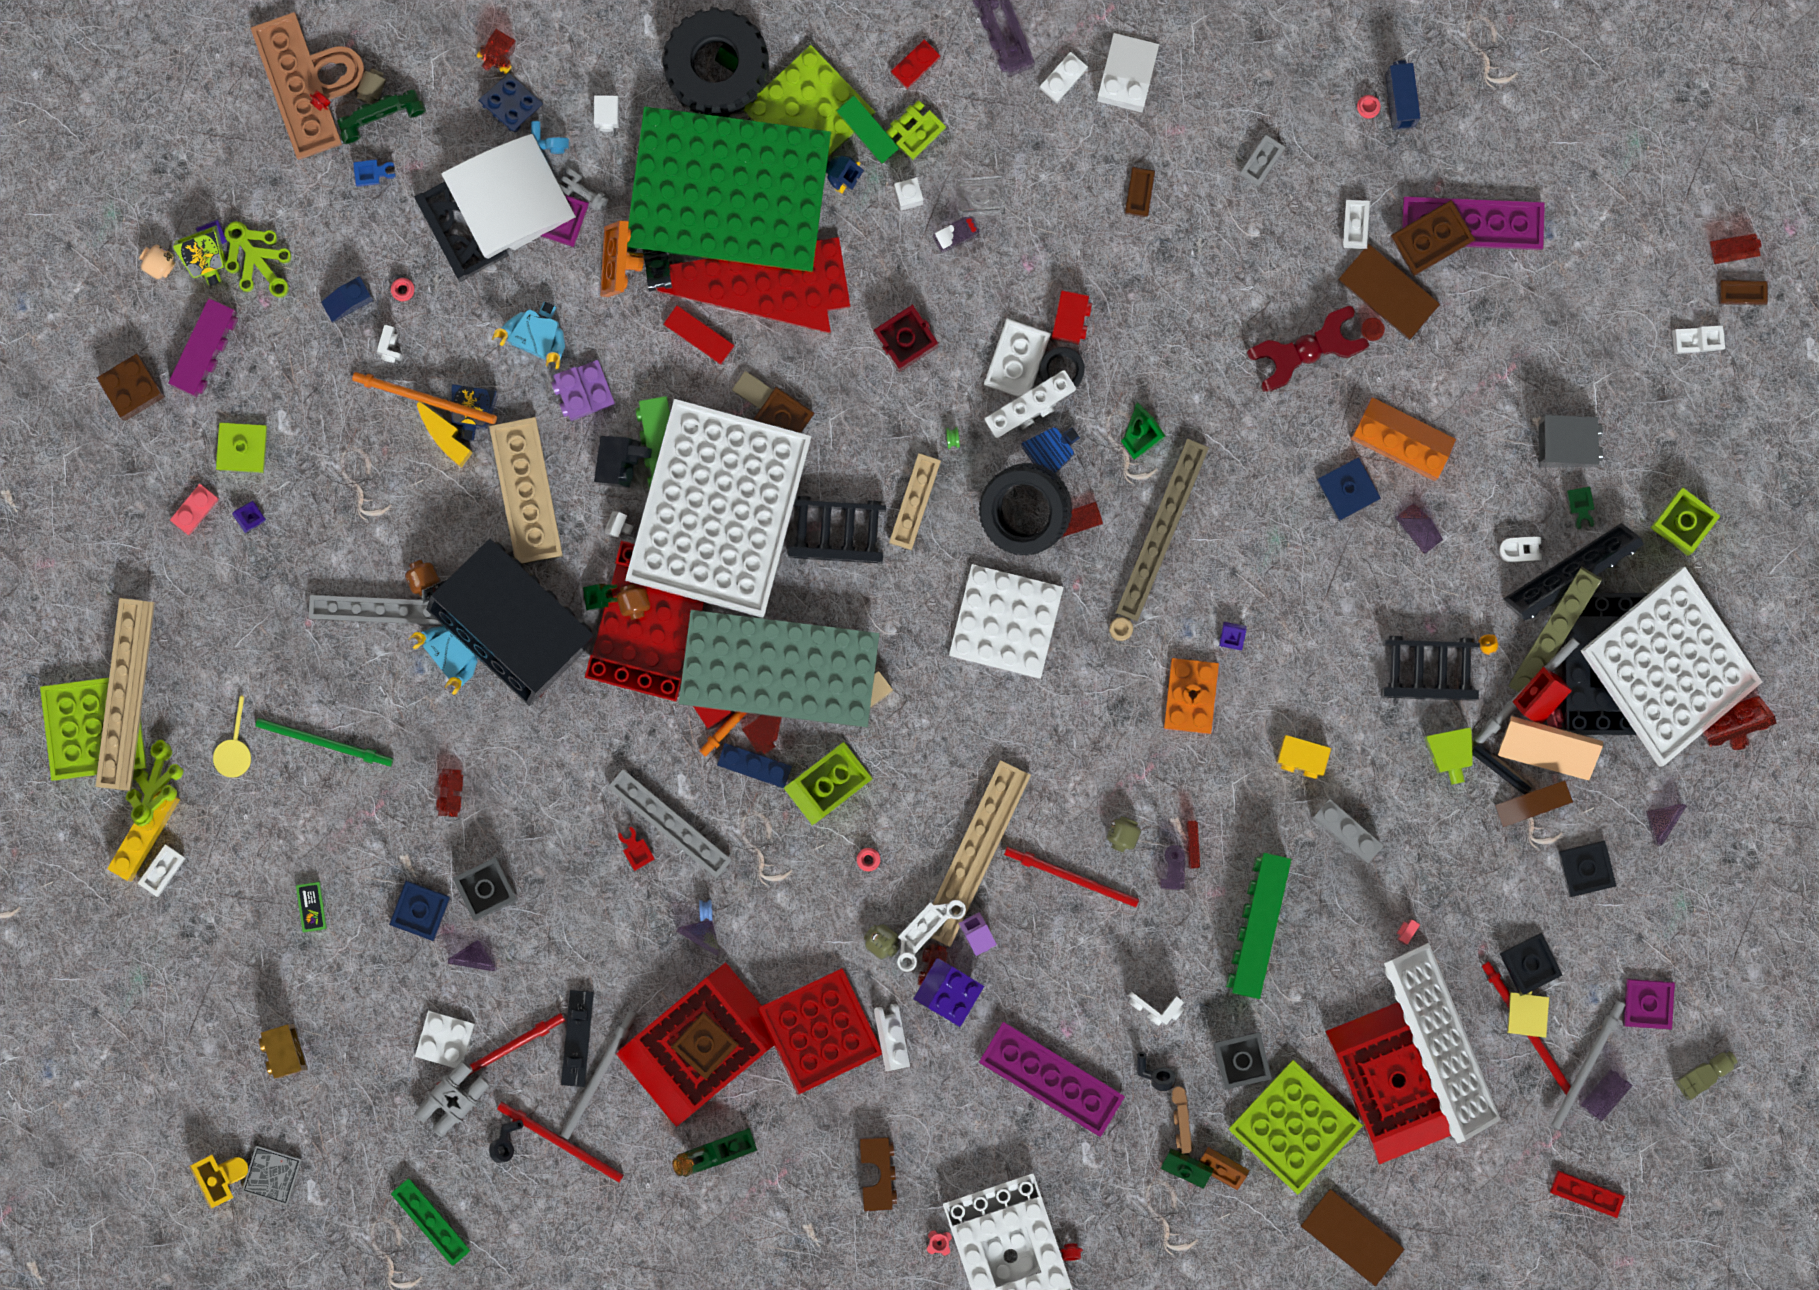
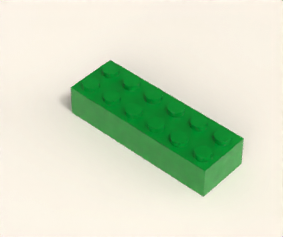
M1261 853L1259 857L1257 856L1254 859L1252 871L1256 872L1254 880L1249 881L1247 894L1251 896L1249 903L1244 904L1242 918H1245L1244 927H1239L1236 941H1240L1238 950H1234L1231 964H1234L1235 967L1233 973L1228 974L1226 987L1230 988L1229 993L1253 999L1261 998L1292 859Z

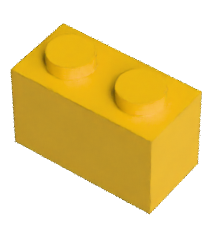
M1285 735L1276 764H1280V769L1294 773V770L1297 769L1304 771L1303 776L1317 779V776H1324L1331 748Z

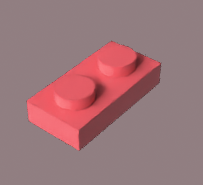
M199 484L170 521L190 536L219 499Z

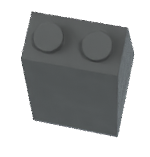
M1544 415L1538 421L1539 468L1597 467L1599 461L1603 460V448L1599 447V438H1602L1603 428L1602 423L1598 424V417Z

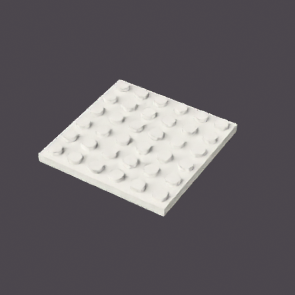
M1686 567L1679 568L1581 650L1659 767L1667 764L1762 683Z

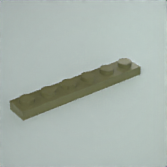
M1583 567L1579 569L1509 682L1508 686L1520 692L1556 655L1602 581V578Z

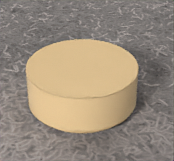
M1124 617L1114 619L1109 627L1110 635L1117 641L1129 639L1133 633L1131 621Z

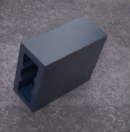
M1406 60L1395 61L1393 65L1389 66L1385 74L1392 130L1416 127L1421 119L1414 64L1407 63Z

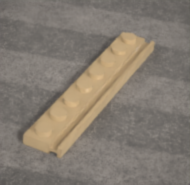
M119 598L95 787L131 791L155 602Z
M1000 760L933 905L949 904L951 901L959 900L965 905L966 915L1031 774ZM954 905L951 911L957 915L961 909L959 906ZM965 915L960 919L948 918L930 938L951 947L960 928L958 923L963 921Z

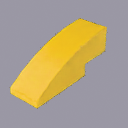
M419 401L417 408L429 434L442 451L462 468L472 455V452L454 439L459 433L458 429Z

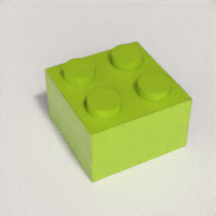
M1682 487L1676 492L1650 528L1685 555L1689 556L1720 518V515Z

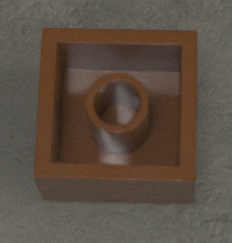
M137 353L96 377L117 414L124 421L165 398L142 357Z

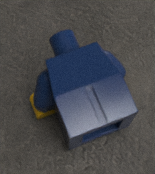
M833 156L831 161H827V179L835 188V191L843 194L846 187L853 190L857 183L856 179H859L864 172L860 167L861 163L855 161L852 157Z

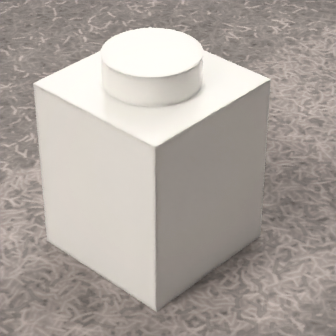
M594 95L595 128H599V131L611 132L613 128H619L618 96Z
M917 178L894 184L900 211L923 205V197Z

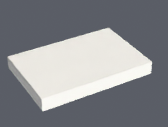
M1006 318L984 386L1016 397H1020L1032 390L1051 333Z

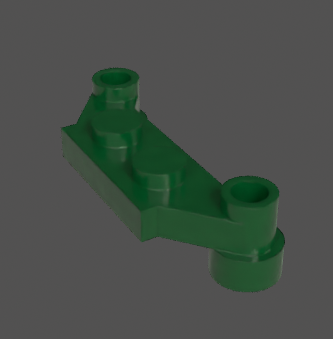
M412 89L400 96H383L379 99V102L372 105L364 104L359 106L357 111H354L351 116H344L337 120L343 144H350L361 138L358 131L359 127L403 109H406L409 118L424 114L426 108L423 101L419 100L416 90Z

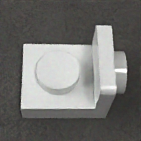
M384 325L377 353L381 355V359L391 363H395V360L401 361L402 355L400 353L390 351V348H394L396 345L398 334H395L396 330L394 327Z

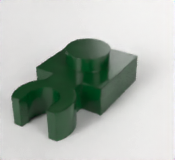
M1591 487L1567 490L1566 495L1570 514L1577 513V519L1575 520L1576 529L1580 530L1582 528V519L1588 521L1589 528L1593 527L1594 519L1588 513V511L1595 510Z
M606 583L583 587L586 611L609 607L608 603L617 602V597L612 596V590L616 589L617 585H606Z

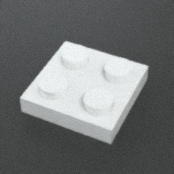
M428 1011L415 1057L456 1068L465 1059L475 1024Z

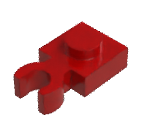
M629 827L632 834L631 837L625 839L619 833L618 838L621 842L627 844L628 848L624 849L623 852L633 870L636 871L654 861L655 858L644 839L637 842L635 829Z

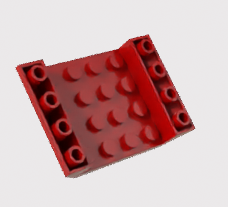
M622 540L611 583L617 585V588L612 590L613 597H617V594L621 592L620 588L636 584L625 581L635 544ZM639 584V587H644L647 591L650 609L644 612V617L631 620L630 616H623L621 614L618 601L608 603L609 607L604 609L592 655H590L584 678L677 702L681 690L691 610L702 611L705 602Z

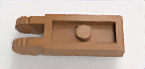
M1178 1086L1172 1091V1101L1178 1108V1110H1174V1123L1179 1125L1180 1134H1176L1177 1149L1182 1148V1153H1191L1192 1141L1187 1092L1182 1086Z

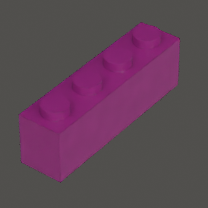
M208 298L168 382L169 385L196 398L199 393H204L208 381L205 380L209 372L213 373L217 366L218 360H216L219 351H224L228 343L226 336L229 330H234L238 322L235 310Z

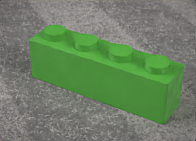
M667 396L639 401L640 407L635 408L638 422L642 421L644 430L639 431L642 445L646 444L648 448L652 449L651 458H644L646 468L650 467L652 477H647L649 489L670 416Z

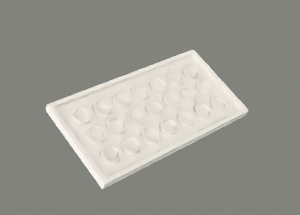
M1429 943L1424 944L1384 963L1386 976L1392 982L1395 989V998L1403 1009L1404 1020L1412 1031L1414 1045L1419 1049L1422 1056V1065L1429 1073L1431 1087L1437 1093L1440 1100V1109L1448 1120L1450 1134L1455 1138L1457 1144L1464 1142L1501 1119Z

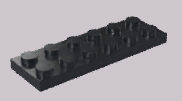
M1620 523L1509 594L1503 600L1524 621L1534 618L1539 611L1547 606L1554 605L1558 602V599L1563 597L1581 567L1598 576L1603 570L1615 566L1625 556L1634 554L1644 543L1640 536Z

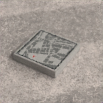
M256 1146L242 1192L288 1205L302 1159Z

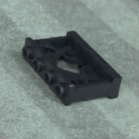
M445 181L424 193L414 196L459 282L509 257L507 250L510 248L501 251L489 259L484 257V255L477 251L478 244L474 236L471 242L459 235L445 236L444 233L451 228L454 222L453 211L461 212L457 203L451 202L450 190ZM445 191L446 201L428 204L427 200ZM444 210L449 211V220L446 223H442L439 220L441 215L446 216ZM457 241H461L467 245V249L465 250L462 246L460 250H456L454 244ZM473 254L482 260L465 270L462 268Z

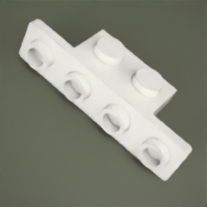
M1063 370L985 418V422L995 438L1003 436L1014 428L1018 429L1021 427L1024 430L1035 423L1033 421L1034 418L1039 415L1044 418L1054 412L1053 407L1056 406V403L1076 391V387L1066 371Z

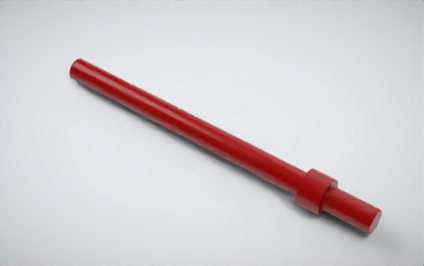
M1008 846L1005 850V856L1020 861L1021 865L1029 868L1033 866L1136 908L1138 905V898L1034 857L1035 854L1027 851L1023 853Z
M562 1013L545 1022L544 1020L535 1024V1028L471 1063L472 1071L468 1076L536 1037H543L550 1033V1029L565 1021Z
M502 1101L499 1104L497 1110L512 1118V1122L516 1120L523 1121L524 1126L620 1183L624 1176L622 1173L527 1117V1113L519 1109L517 1111Z

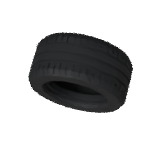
M1022 463L1008 467L988 482L980 497L979 516L982 523L981 526L984 528L983 531L986 532V536L990 538V541L995 546L1010 554L1029 556L1043 552L1054 545L1069 527L1072 517L1071 512L1073 511L1070 492L1067 490L1068 488L1065 486L1064 481L1051 469L1049 470L1047 467H1043V465ZM1019 484L1030 485L1041 491L1045 496L1050 512L1048 522L1042 531L1025 534L1009 526L1003 515L1002 503L1003 497L1010 487Z

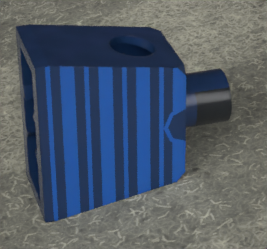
M1053 427L1021 443V448L1033 464L1043 465V467H1047L1049 470L1051 469L1054 473H1057L1074 456L1075 453L1070 445L1079 440L1080 437L1073 427L1063 434H1060L1058 429Z

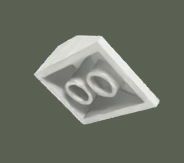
M1114 33L1097 101L1143 112L1159 44Z

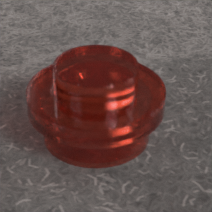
M1368 318L1361 326V334L1368 341L1379 340L1385 331L1384 324L1377 318Z

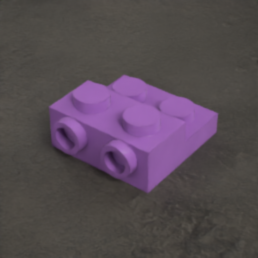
M598 360L553 375L555 381L551 382L554 392L556 395L561 394L563 403L559 404L564 417L569 416L571 421L615 405Z

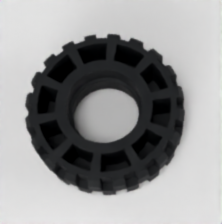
M711 7L710 11L704 12L702 9L694 12L695 15L690 18L686 16L680 20L681 24L678 27H674L670 32L671 37L665 43V53L662 58L664 74L671 91L683 105L688 106L693 112H701L712 116L715 114H721L722 117L729 116L730 112L744 110L745 105L749 102L753 103L758 98L757 94L763 91L770 69L768 50L759 29L746 16L738 15L731 9L719 10L718 7ZM713 42H723L729 44L736 51L738 67L735 73L725 81L717 83L704 81L695 70V56L705 45Z

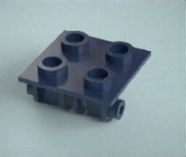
M510 73L504 76L478 100L484 109L487 108L494 118L497 117L499 122H502L509 128L510 132L517 133L521 128V124L543 105L537 97Z

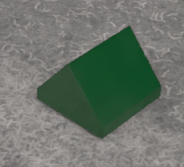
M724 43L720 47L714 61L735 73L738 67L737 53L729 44Z

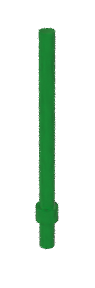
M258 718L255 727L362 758L363 762L370 764L375 762L392 767L394 758L378 754L376 750L370 748L366 750L261 718Z

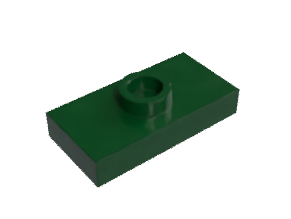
M1170 1148L1160 1168L1203 1189L1214 1168Z

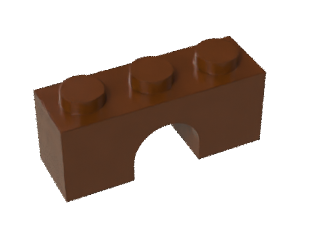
M889 1137L860 1139L861 1163H873L881 1171V1178L878 1183L873 1186H863L864 1211L893 1210L892 1204H897V1192L891 1188V1180H896L895 1166H890V1156H894V1142H889Z

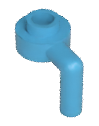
M540 121L531 122V134L534 135L541 150L549 149L551 154H564V150L569 149L568 138L557 137L541 140Z

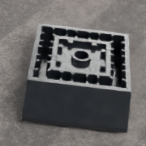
M1594 593L1564 640L1562 648L1572 638H1575L1580 643L1562 662V680L1572 690L1563 700V717L1566 731L1579 735H1637L1581 650L1649 593Z

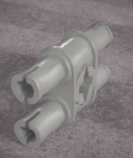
M464 1060L449 1075L446 1074L442 1077L441 1082L432 1091L427 1093L425 1102L414 1112L415 1116L425 1123L437 1108H442L445 1114L432 1127V1130L441 1138L455 1123L463 1121L462 1118L473 1106H477V1099L490 1086L488 1080L480 1075L467 1090L460 1088L459 1084L472 1071V1067ZM448 1096L452 1098L456 1096L457 1101L451 1100L448 1102Z

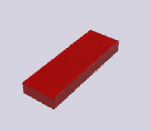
M677 305L663 324L720 365L723 364L735 347Z
M1558 1170L1549 1191L1551 1194L1614 1218H1618L1625 1198L1624 1195Z

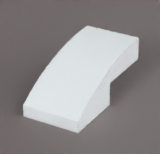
M1723 326L1672 330L1674 354L1725 349Z

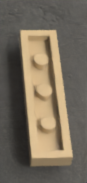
M918 453L889 544L912 551L941 460Z

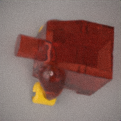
M495 29L487 44L481 45L479 52L476 54L478 58L482 57L481 60H484L481 65L482 68L489 71L494 66L497 69L499 68L501 72L504 71V74H507L512 67L508 58L515 51L516 40Z

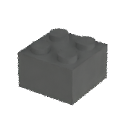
M494 857L453 878L473 921H478L518 901L517 895L498 857Z
M1261 1032L1212 1043L1224 1090L1272 1079Z

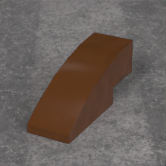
M1564 780L1495 805L1502 827H1506L1571 804L1573 800Z

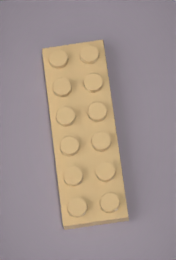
M536 417L489 426L514 557L521 564L563 556Z

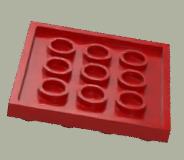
M843 968L757 1008L797 1095L882 1055V1050Z

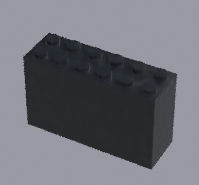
M491 538L431 595L426 608L435 619L529 707L587 650L594 636L591 628L586 623H580L574 617L575 614L569 607H563L557 601L558 599L552 591H546L540 585V581L535 575L528 574L523 569V565L519 560L514 557L511 558L506 553L502 544L497 541L494 542Z

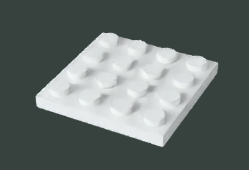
M972 564L949 656L1041 679L1063 587Z

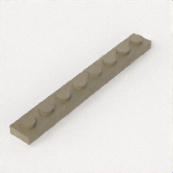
M1187 438L1115 612L1116 614L1136 622L1138 621L1209 447Z

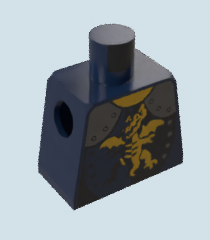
M454 384L451 387L452 402L490 414L493 413L498 399L497 391ZM452 412V423L462 426L461 440L474 441L476 428L483 430L488 428L489 423Z

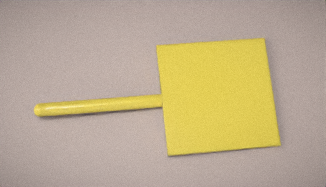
M1532 991L1523 996H1520L1519 993H1510L1507 1033L1546 1038L1549 997L1534 996Z

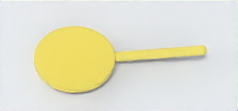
M243 695L239 697L233 740H226L220 743L213 754V763L217 771L231 778L244 774L251 764V753L248 747L241 741H238L244 702Z

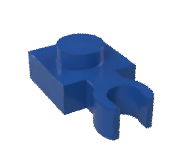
M377 160L353 162L357 187L380 184L379 177L387 179L396 177L395 173H386L388 167H395L392 162H387L382 166H378Z

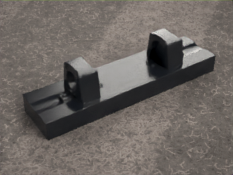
M570 990L561 1085L585 1087L594 992Z

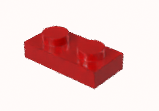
M924 39L891 70V74L908 89L941 56Z

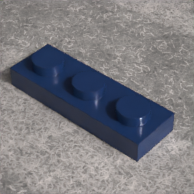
M726 743L717 764L719 767L783 789L786 786L792 769L790 765Z

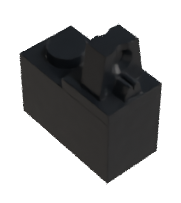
M600 436L594 482L605 486L630 488L631 480L633 479V465L638 464V458H651L652 449L640 446V441L631 438Z

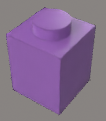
M980 912L958 923L976 956L997 945Z

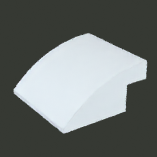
M533 134L502 144L441 173L482 254L488 259L507 248L516 250L576 217Z

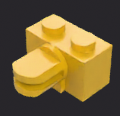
M209 1155L189 1166L210 1209L234 1198L228 1186L243 1179L248 1173V1165L240 1157L231 1158L217 1165L213 1155Z

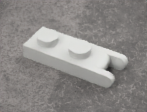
M891 1004L890 1015L885 1016L883 1008L876 1007L874 1014L885 1071L910 1067L898 1005Z

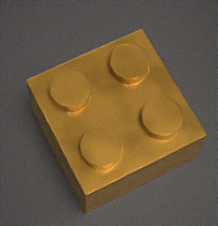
M287 1024L261 1032L262 1038L258 1040L261 1051L266 1052L269 1060L265 1062L269 1075H273L274 1079L308 1070L294 1024Z

